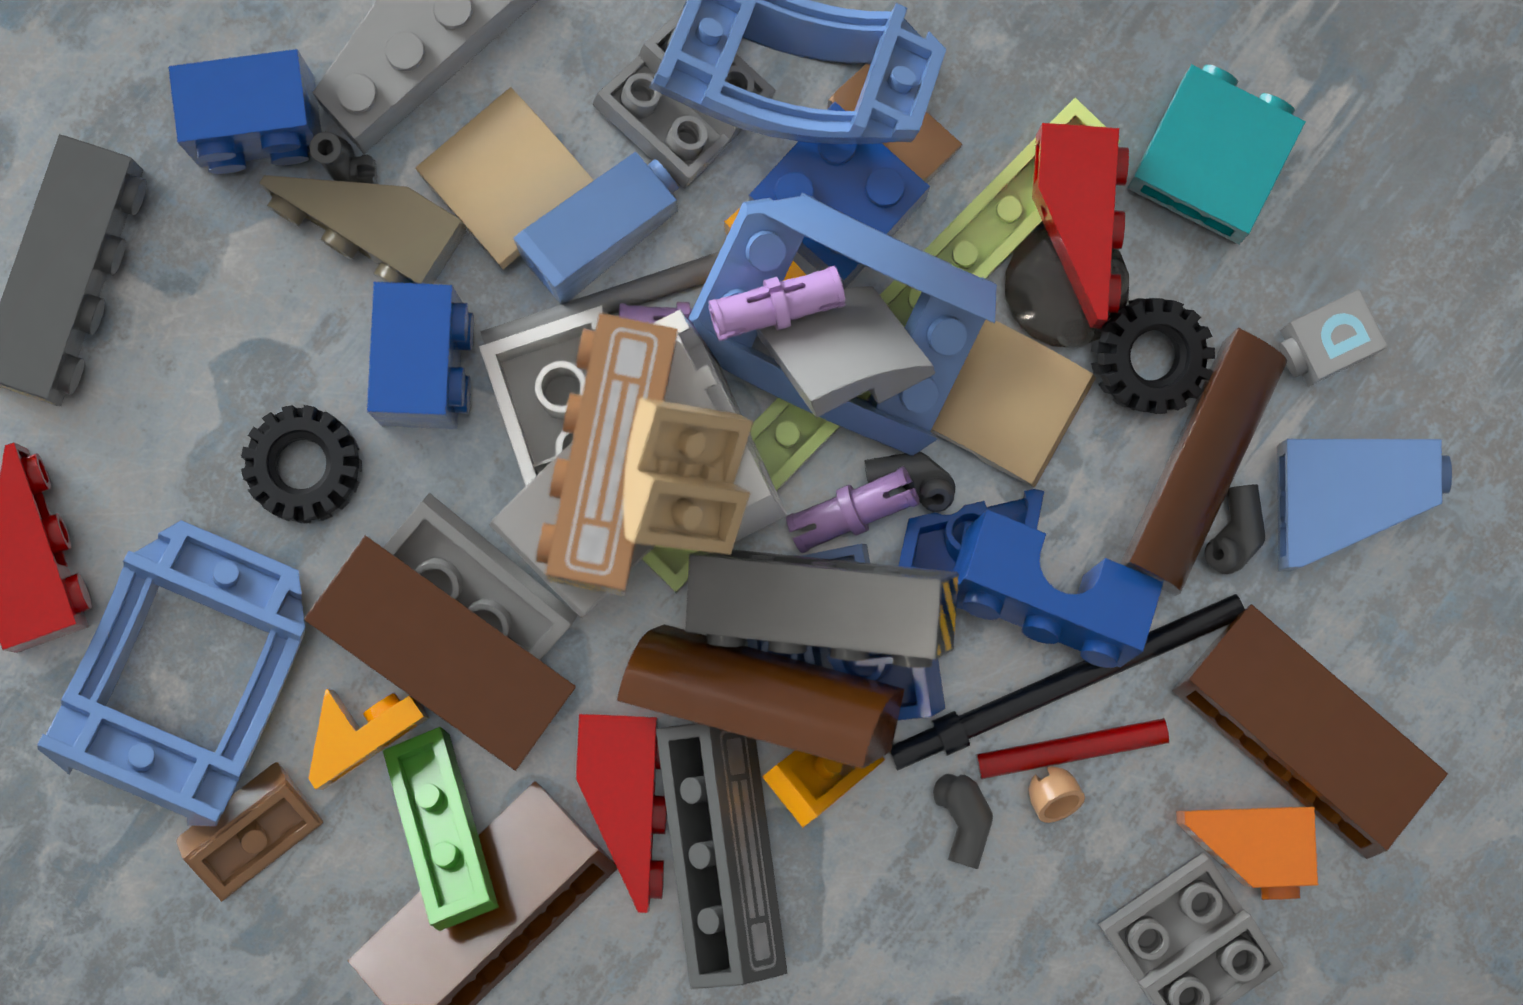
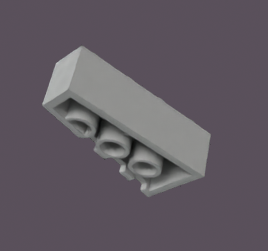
M376 0L312 93L323 110L360 151L365 154L539 0Z

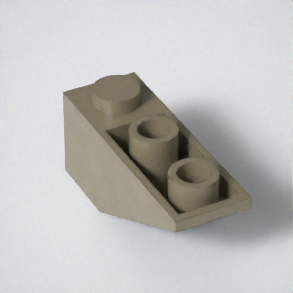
M264 175L259 182L266 193L272 197L267 205L271 210L298 227L305 218L325 230L320 240L350 260L354 259L357 252L379 264L374 274L384 282L433 284L467 233L462 220L407 186Z

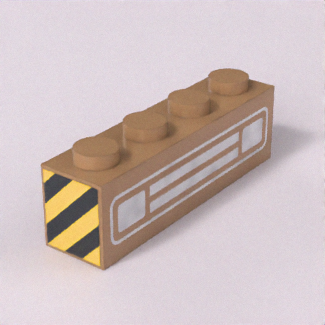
M599 313L595 331L583 329L576 368L587 370L582 395L570 393L563 424V432L574 434L569 460L556 459L549 497L561 499L555 525L543 523L536 555V562L547 564L545 573L547 581L625 596L636 543L625 538L624 481L628 447L640 398L665 402L678 329Z

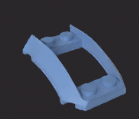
M686 0L685 7L666 52L649 87L724 123L770 137L827 144L912 142L920 131L946 48L930 31L925 38H922L904 18L908 8L898 3L895 4L892 11H864L830 6L811 0ZM745 38L780 52L810 59L840 63L871 64L855 111H832L792 105L769 99L726 82L725 79L741 39Z
M803 192L798 197L779 200L764 198L743 202L689 316L690 322L720 364V367L750 384L812 413L774 358L752 348L757 336L756 330L745 332L723 341L718 340L708 301L713 299L717 300L727 296H734L763 287V280L777 277L780 282L783 281L804 236H807L869 268L921 291L904 328L932 363L935 370L934 375L880 404L877 403L872 395L869 401L855 397L819 417L909 455H915L938 440L930 431L984 321L988 320L995 323L997 285L993 281L973 275L953 266L945 260L874 229L817 201L814 197Z
M182 520L158 533V539L136 552L128 551L123 560V569L98 628L61 699L59 711L46 735L43 734L37 744L38 750L69 775L72 769L78 770L187 817V826H217L264 731L306 632L305 621L303 620L299 571ZM159 586L269 633L247 687L215 753L106 706L145 622Z

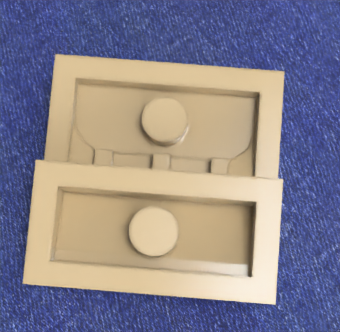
M511 87L415 167L422 179L448 208L462 220L467 231L502 269H505L520 256L513 239L517 234L594 181L552 131Z
M985 320L930 432L975 454L982 462L1035 488L1096 377L1078 364L996 320L995 323Z
M640 398L633 422L625 468V538L637 544L731 555L751 493L735 485L734 481L753 421L737 413Z

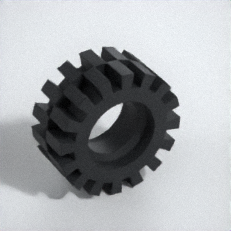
M1137 298L1129 300L1128 305L1119 306L1118 313L1109 312L1113 317L1106 321L1100 329H1096L1102 334L1099 342L1092 341L1091 352L1097 353V362L1091 363L1093 374L1101 376L1103 381L1098 385L1104 393L1113 395V401L1121 406L1154 414H1165L1170 409L1178 411L1188 406L1185 402L1188 398L1197 399L1204 391L1199 387L1201 381H1209L1214 371L1206 367L1208 359H1215V348L1207 347L1206 339L1211 338L1212 334L1208 326H1200L1198 320L1202 318L1194 310L1183 308V303L1162 298ZM1157 330L1165 334L1172 342L1175 353L1174 362L1171 369L1163 377L1156 380H1146L1139 376L1132 366L1131 349L1139 336L1145 332Z
M290 405L281 407L282 412L275 415L272 412L268 413L262 418L264 423L258 429L253 426L247 435L251 438L248 447L243 446L241 458L245 460V468H241L243 480L249 485V493L264 509L287 521L311 523V520L320 519L323 521L333 517L331 513L338 508L342 510L349 503L347 498L351 492L356 493L360 484L357 481L358 472H362V460L358 456L357 450L360 449L356 440L337 418L326 411L318 410L314 406L304 405V408H296ZM299 440L312 441L318 444L326 458V469L322 478L315 485L305 489L289 487L283 482L278 471V460L282 451L289 444Z

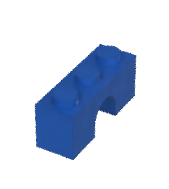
M989 509L967 527L953 572H959L957 601L963 603L962 607L966 612L978 618L987 620L1000 618L1022 627V633L1034 641L1045 644H1056L1059 642L1081 651L1080 656L1085 661L1099 667H1122L1144 651L1163 581L1104 558L1083 575L1077 594H1067L1054 588L1046 580L1041 570L1040 554L1047 533Z

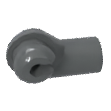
M320 132L312 138L309 147L310 154L323 165L333 181L376 183V163L371 156H354L349 142L331 132Z
M918 452L915 455L902 453L864 460L868 483L895 472L902 466L905 467L913 482L902 487L905 490L916 488L919 502L929 511H944L954 501L956 486L953 478L923 452Z
M1258 484L1231 487L1227 492L1231 521L1214 539L1207 543L1204 551L1206 563L1210 568L1221 574H1231L1241 570L1265 542V529Z
M945 774L935 783L933 797L937 805L948 808L949 813L958 826L948 860L978 869L991 829L993 813L977 782L966 775H959L957 777L953 774Z

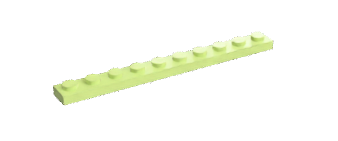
M1076 98L1050 122L1053 124L1106 127ZM1036 137L934 239L924 252L945 260L953 266L973 275L987 279L1037 229L1043 221L1032 199ZM894 280L880 296L903 327H905L921 291ZM866 391L857 397L867 401L871 397V393ZM777 398L753 422L750 431L776 491L841 427L821 417L816 418L814 414L780 398ZM655 546L642 560L677 593L688 582L689 554L698 551Z

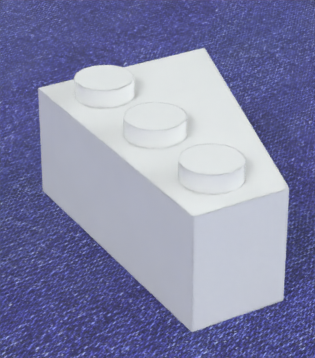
M678 310L653 323L678 329L665 402L732 412L742 416L716 358L683 312ZM749 434L734 484L751 493L735 542L788 516L751 434Z

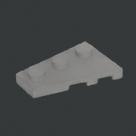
M428 493L383 547L539 660L546 655L578 616L431 493Z

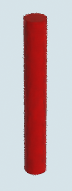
M1165 718L980 753L976 754L980 778L986 779L1169 743V732Z

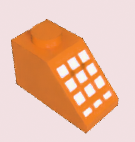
M1314 807L1176 811L1177 824L1243 886L1261 887V899L1300 898V886L1318 885Z

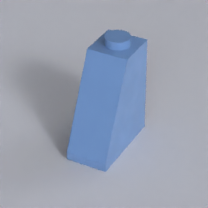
M634 152L523 229L513 239L522 260L561 305L573 299L678 212L677 199L672 194L679 189V186L658 160L654 159L647 165L638 153Z
M1286 439L1278 444V572H1291L1442 504V494H1448L1452 484L1451 459L1449 455H1442V439Z

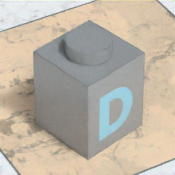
M1360 289L1291 321L1280 330L1285 341L1279 343V349L1287 359L1286 366L1294 377L1302 375L1308 387L1358 364L1388 347Z

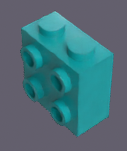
M1191 64L1127 188L1240 245L1252 230L1306 121L1294 116V107L1279 97L1262 93L1258 98L1236 87L1238 80L1221 68L1213 65H1204L1203 69H1200Z

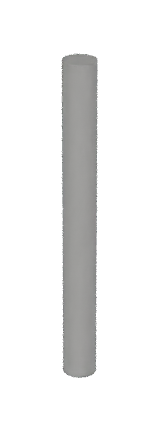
M719 252L480 331L484 344L601 305L604 314L611 315L619 312L620 303L637 306L706 282Z

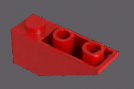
M1042 123L1036 134L1032 199L1090 328L1100 329L1108 320V312L1118 313L1120 305L1121 275L1111 274L1112 249H1122L1124 241L1125 211L1115 210L1116 185L1125 186L1127 182L1129 148L1118 147L1119 128Z
M15 442L5 445L0 472V644L2 650L18 653L88 628L89 625L84 612L92 609V603L82 576L79 573L71 575L64 551L71 549V541L65 523L59 513L50 514L43 493L51 489L46 467L38 453L30 455L27 448Z
M579 714L576 780L638 913H648L650 911V899H663L664 860H652L653 834L666 833L667 818L665 796L655 795L656 769L661 770L656 734L659 718Z

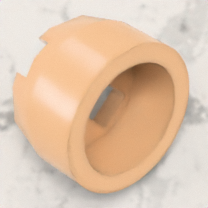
M1053 766L1047 767L1049 776L1042 780L1035 774L1028 788L1031 805L1040 821L1045 823L1056 822L1070 816L1085 801V795L1076 778L1069 771Z

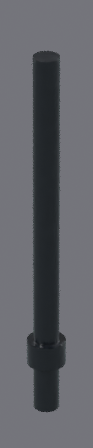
M1234 594L1154 629L1148 634L1144 651L1122 667L1104 668L1084 660L958 716L955 711H952L932 720V728L893 744L892 750L889 752L891 760L898 771L941 751H944L946 756L969 747V739L1231 624L1245 610L1238 595Z

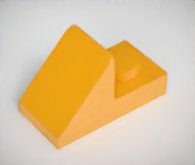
M326 689L308 778L315 790L326 789L428 720L430 717L421 703L410 695L400 701L396 693H392L363 713L368 723L360 728L334 690Z
M795 750L762 777L803 828L885 761L882 756L862 769Z

